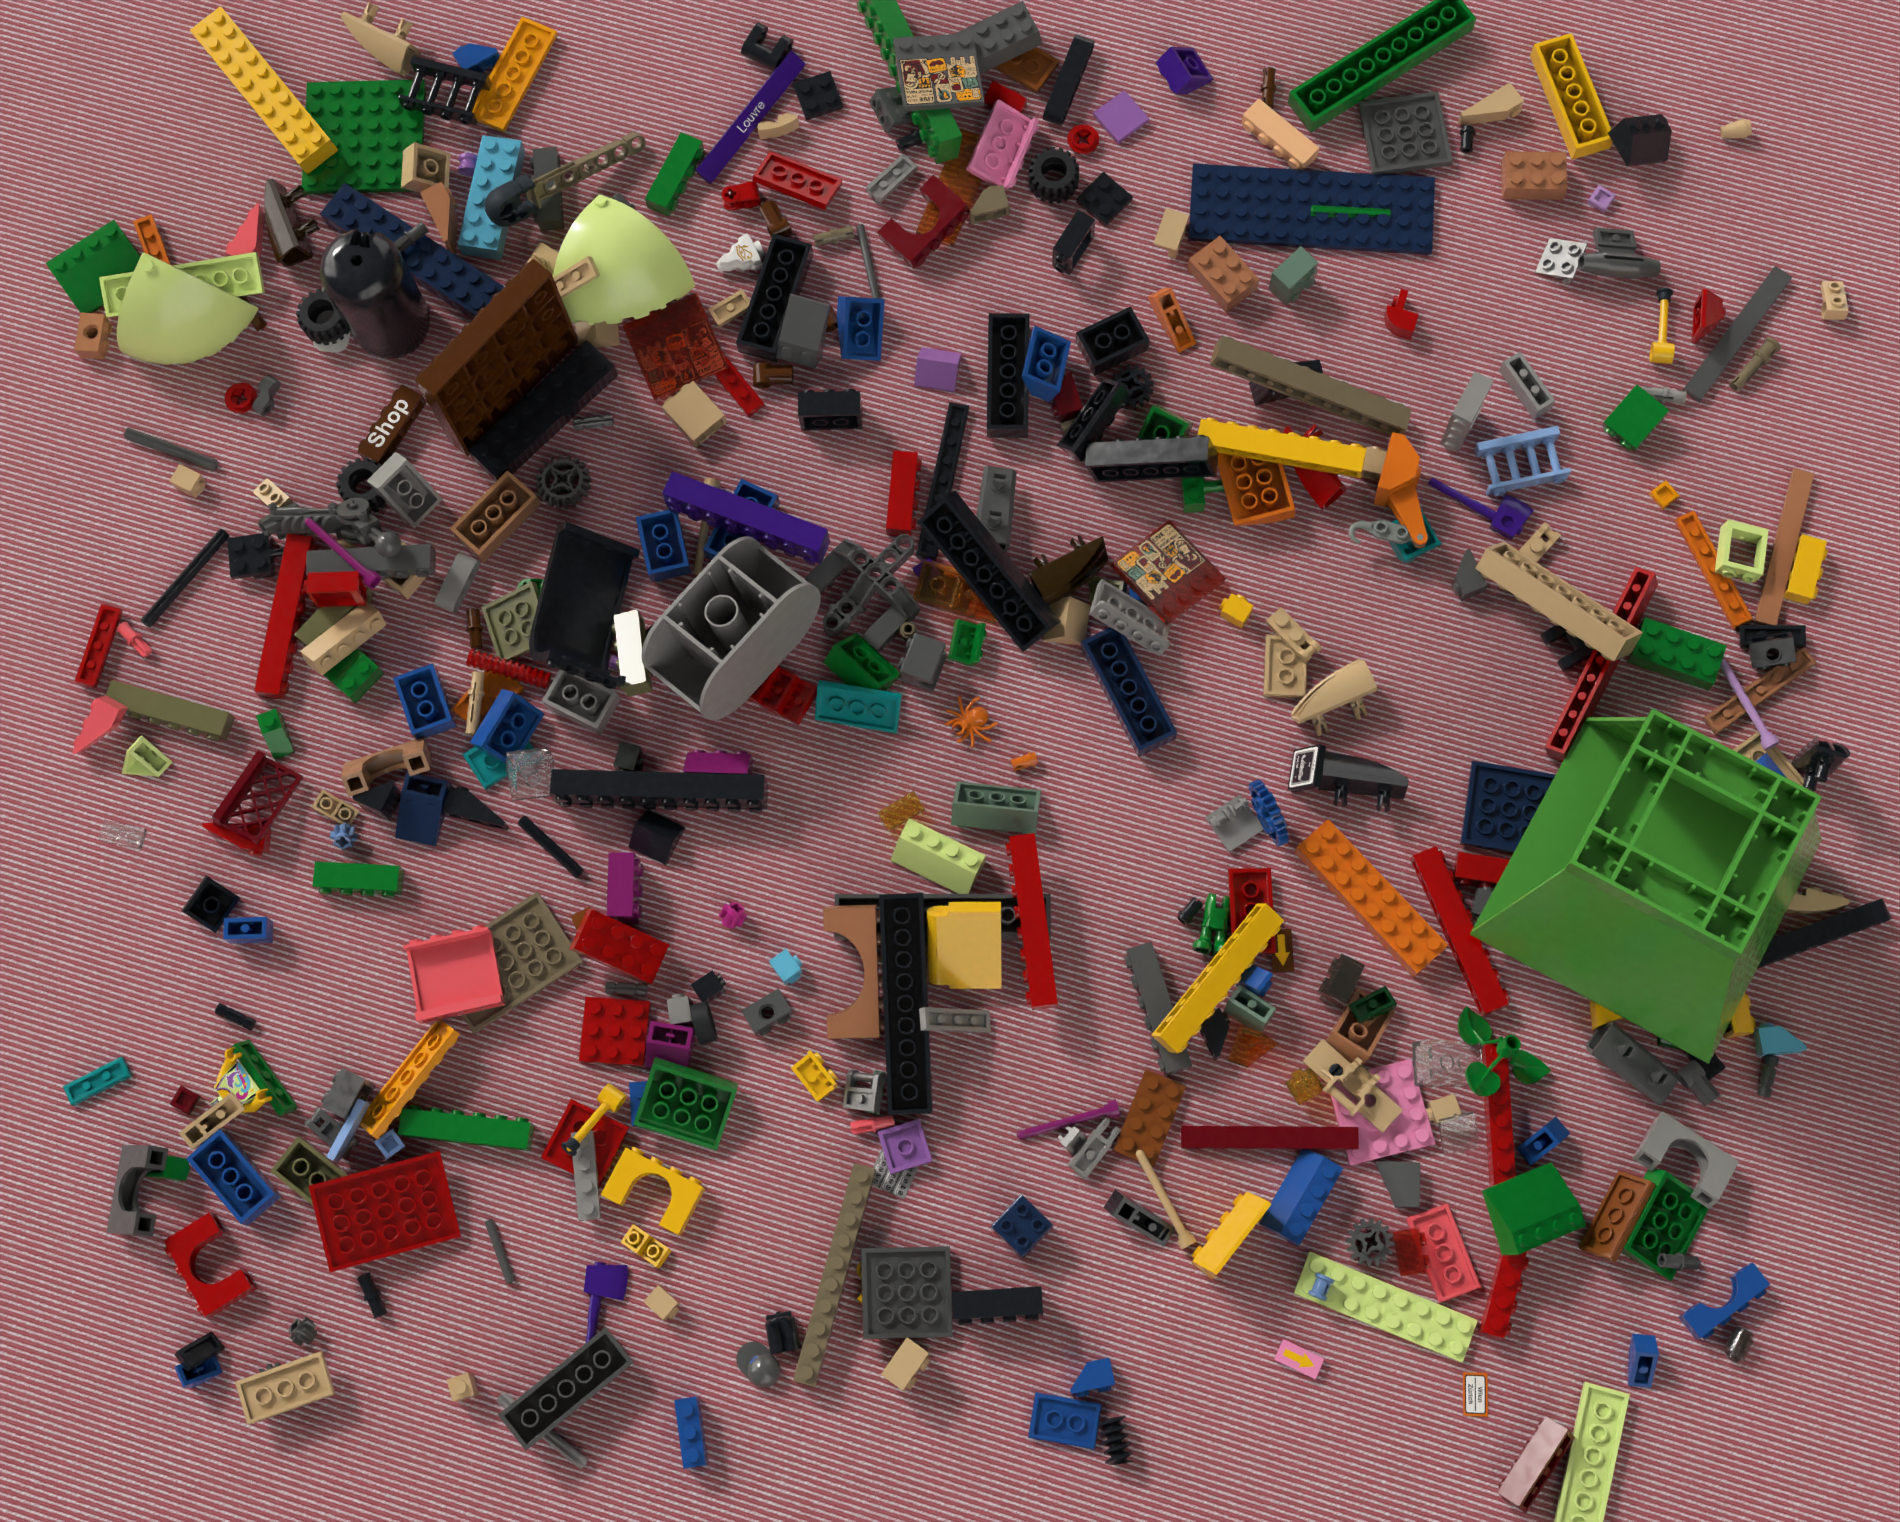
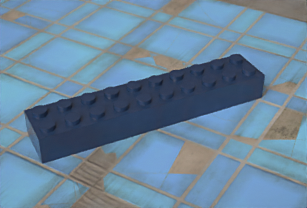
M345 183L320 213L324 222L341 234L355 229L361 233L368 232V234L379 232L384 234L393 243L402 237L405 231L408 232L413 228ZM426 235L418 239L415 245H410L401 252L417 284L472 320L476 317L477 312L481 308H485L491 302V298L496 293H500L504 288L503 285Z

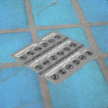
M881 1149L873 1166L877 1171L873 1185L904 1199L919 1166L890 1175L883 1149Z

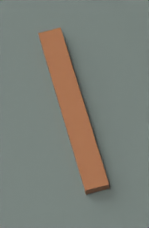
M1796 468L1792 470L1754 623L1777 625L1814 473Z

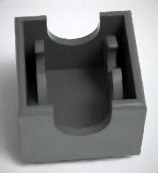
M914 633L913 638H908L905 650H907L905 658L901 657L898 664L902 682L932 693L947 657V653L944 651L946 644L918 633Z

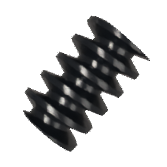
M1126 1416L1104 1419L1098 1425L1100 1428L1106 1429L1100 1433L1101 1437L1107 1438V1440L1102 1442V1446L1109 1447L1103 1453L1104 1455L1111 1456V1458L1105 1461V1464L1119 1465L1134 1462L1127 1460V1457L1131 1456L1133 1452L1125 1450V1448L1131 1445V1442L1124 1441L1129 1436V1433L1122 1432L1128 1425L1120 1423Z

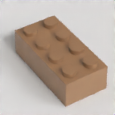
M507 470L450 530L456 539L484 563L531 516L541 503L531 490Z

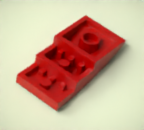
M778 665L748 700L799 725L817 696V686L801 680L797 675L781 669Z

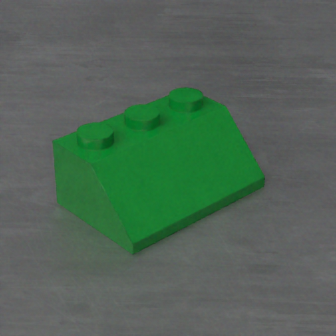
M858 633L835 644L823 662L846 685L886 691L901 676L899 671Z

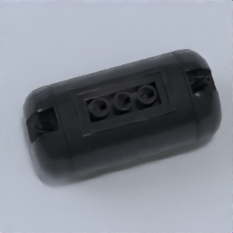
M355 229L337 236L326 247L320 260V279L326 293L356 343L369 354L383 359L401 358L414 352L424 342L429 331L430 311L398 247L384 234L379 232L368 234V232L361 233Z

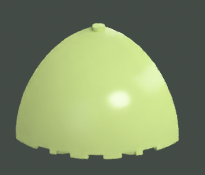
M600 194L579 214L570 227L559 250L553 277L584 258H593L600 276L562 298L570 321L572 323L587 321L589 325H595V323L606 321L607 324L622 323V319L630 317L639 319L650 315L649 311L666 308L668 302L673 299L678 301L695 287L692 275L684 259L658 227L633 208Z
M143 252L129 281L121 304L117 324L118 346L123 354L148 363L162 365L192 363L206 356L209 357L216 354L227 344L235 341L236 337L251 323L259 308Z

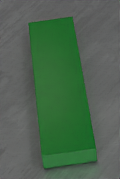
M246 1040L232 1046L235 1047L234 1054L242 1053L239 1061L260 1090L268 1088L265 1096H272V1100L269 1103L279 1117L294 1112L298 1108L252 1042Z

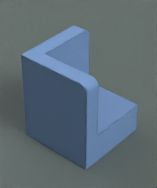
M393 1129L374 1141L388 1161L405 1148V1145Z

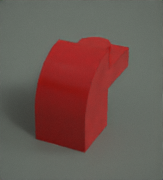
M1401 289L1399 296L1394 295L1392 305H1387L1384 322L1392 334L1411 340L1419 314L1403 309L1409 291Z

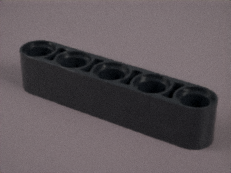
M1077 34L1074 36L1046 105L1043 120L1060 126L1064 124L1092 54L1095 40Z

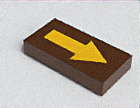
M1280 929L1275 935L1276 953L1271 954L1272 973H1294L1291 929Z

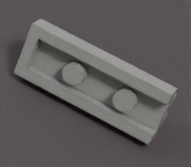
M902 154L866 186L869 197L875 198L876 203H881L916 172L918 166Z

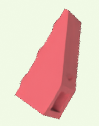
M256 203L254 208L250 209L247 219L243 225L239 226L233 241L228 243L225 251L227 256L258 252L260 258L262 253L264 212L258 203Z
M107 695L96 698L90 706L91 712L89 717H86L82 723L83 730L81 734L77 736L73 743L75 747L72 753L84 752L120 726L128 707Z

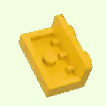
M809 1050L807 1055L794 1064L791 1069L818 1103L838 1087L835 1082L838 1078L831 1069L826 1071L822 1065L825 1061L818 1052L813 1054Z

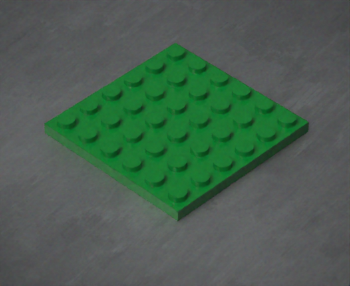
M425 79L421 82L416 96L417 99L426 100ZM413 80L307 82L305 109L330 138L338 151L308 175L302 169V187L305 194H336L344 183L359 193L414 192L401 188L403 150L414 142L424 145L425 114L416 110H405L398 100L399 94L408 96Z

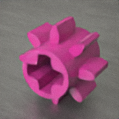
M732 902L729 905L725 903L718 916L722 918L721 922L725 927L733 929L736 926H742L747 914L744 913V907L741 904Z

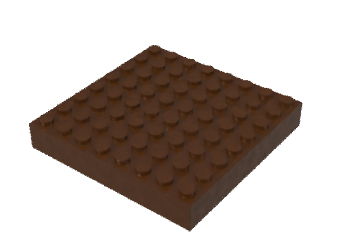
M535 259L525 263L521 267L520 272L507 281L502 291L496 293L491 298V302L485 308H481L470 323L464 325L461 333L456 338H452L447 343L446 348L441 353L436 354L431 364L426 369H422L415 379L447 438L467 457L470 455L468 450L512 410L578 342L577 335L552 274Z

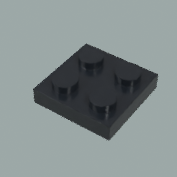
M830 71L793 83L806 121L843 109L841 98Z
M1102 172L1076 198V203L1106 227L1133 200V196L1105 172Z

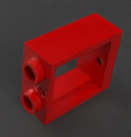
M359 571L308 573V579L304 581L305 593H308L310 600L313 601L316 607L367 606V586L363 583Z

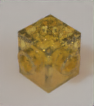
M1299 1068L1291 1073L1292 1078L1285 1082L1290 1094L1298 1105L1323 1092L1322 1089L1324 1088L1317 1074L1310 1068L1304 1071L1302 1068Z

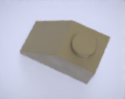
M992 185L983 190L969 212L971 225L1010 215L1004 186Z

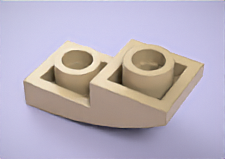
M785 113L778 115V122L765 121L758 123L759 139L776 138L799 128L798 114Z
M323 789L311 806L314 810L340 825L344 824V822L351 825L360 811Z

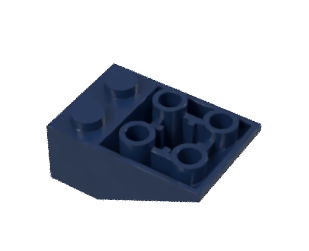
M408 772L406 773L401 791L395 838L434 847L437 846L445 817L443 812L450 787L453 788L449 781L420 774L410 776Z

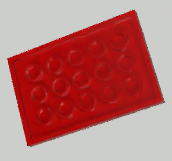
M440 1151L308 1186L330 1273L461 1237Z

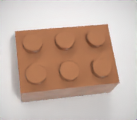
M1505 151L1501 161L1502 199L1563 200L1567 191L1566 152Z
M1221 236L1217 237L1188 260V271L1226 313L1258 289L1259 278Z

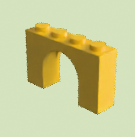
M625 1147L601 1195L623 1207L634 1185L641 1178L648 1175H658L665 1178L671 1187L672 1196L659 1225L681 1236L705 1191V1188L701 1186L702 1182L692 1176L689 1180L681 1176L682 1171L672 1166L670 1170L663 1167L664 1162L653 1156L651 1160L643 1156L645 1152L635 1147H632L631 1150Z

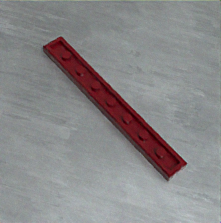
M1181 1126V1149L1359 1150L1358 1127Z

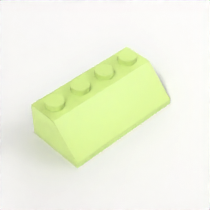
M909 818L899 836L891 862L957 894H969L986 862V855Z

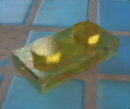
M912 791L878 811L877 814L889 832L908 821L909 818L911 819L925 811L915 792Z

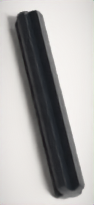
M523 816L518 821V825L574 877L578 878L583 874L584 869L528 817Z

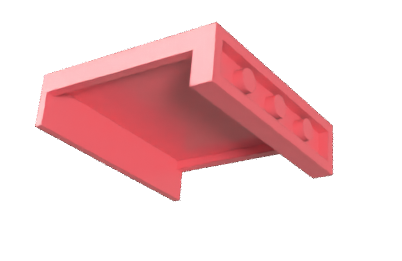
M478 925L472 927L470 931L455 930L448 936L441 934L433 935L430 937V940L422 941L421 939L409 941V944L403 945V949L406 950L417 1009L415 1018L418 1023L424 1024L505 1006L492 930L489 927Z

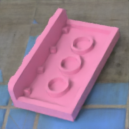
M996 100L966 170L990 185H1003L1005 190L1012 188L1017 181V172L1024 164V155L1031 148L1030 141L1038 131L1039 126L1037 124L1039 119L1036 117L1030 119L1001 100Z

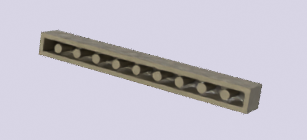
M1222 335L1215 344L1210 362L1212 367L1390 436L1392 432L1403 434L1407 430L1412 409L1405 407L1401 403L1392 402L1383 396H1377L1367 392L1365 389L1351 386L1345 381L1333 379L1327 374L1315 372L1309 367L1297 365L1288 359H1282L1270 352L1256 349L1250 344L1238 342L1232 337Z
M857 1163L853 1164L793 1378L794 1382L817 1387L877 1172L875 1168Z

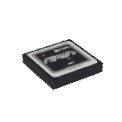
M1318 744L1294 750L1288 784L1289 791L1297 792L1320 787L1326 746Z

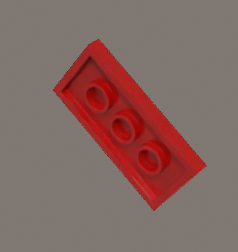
M769 151L753 175V182L823 210L827 209L842 186L843 180L772 151Z

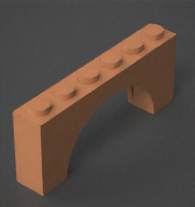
M876 905L824 906V931H833L849 939L859 951L864 965V984L857 999L846 1009L827 1015V1039L880 1037L881 1031H884V1018H880V1010H884L883 997H879V988H883L882 975H879L878 968L882 967V954H878V945H881V932H877V923H880V910H877Z

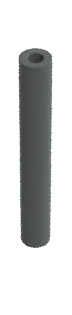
M490 1219L484 1223L506 1284H510L515 1279L494 1221Z

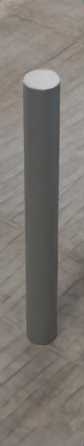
M863 224L856 226L871 295L872 298L881 299Z

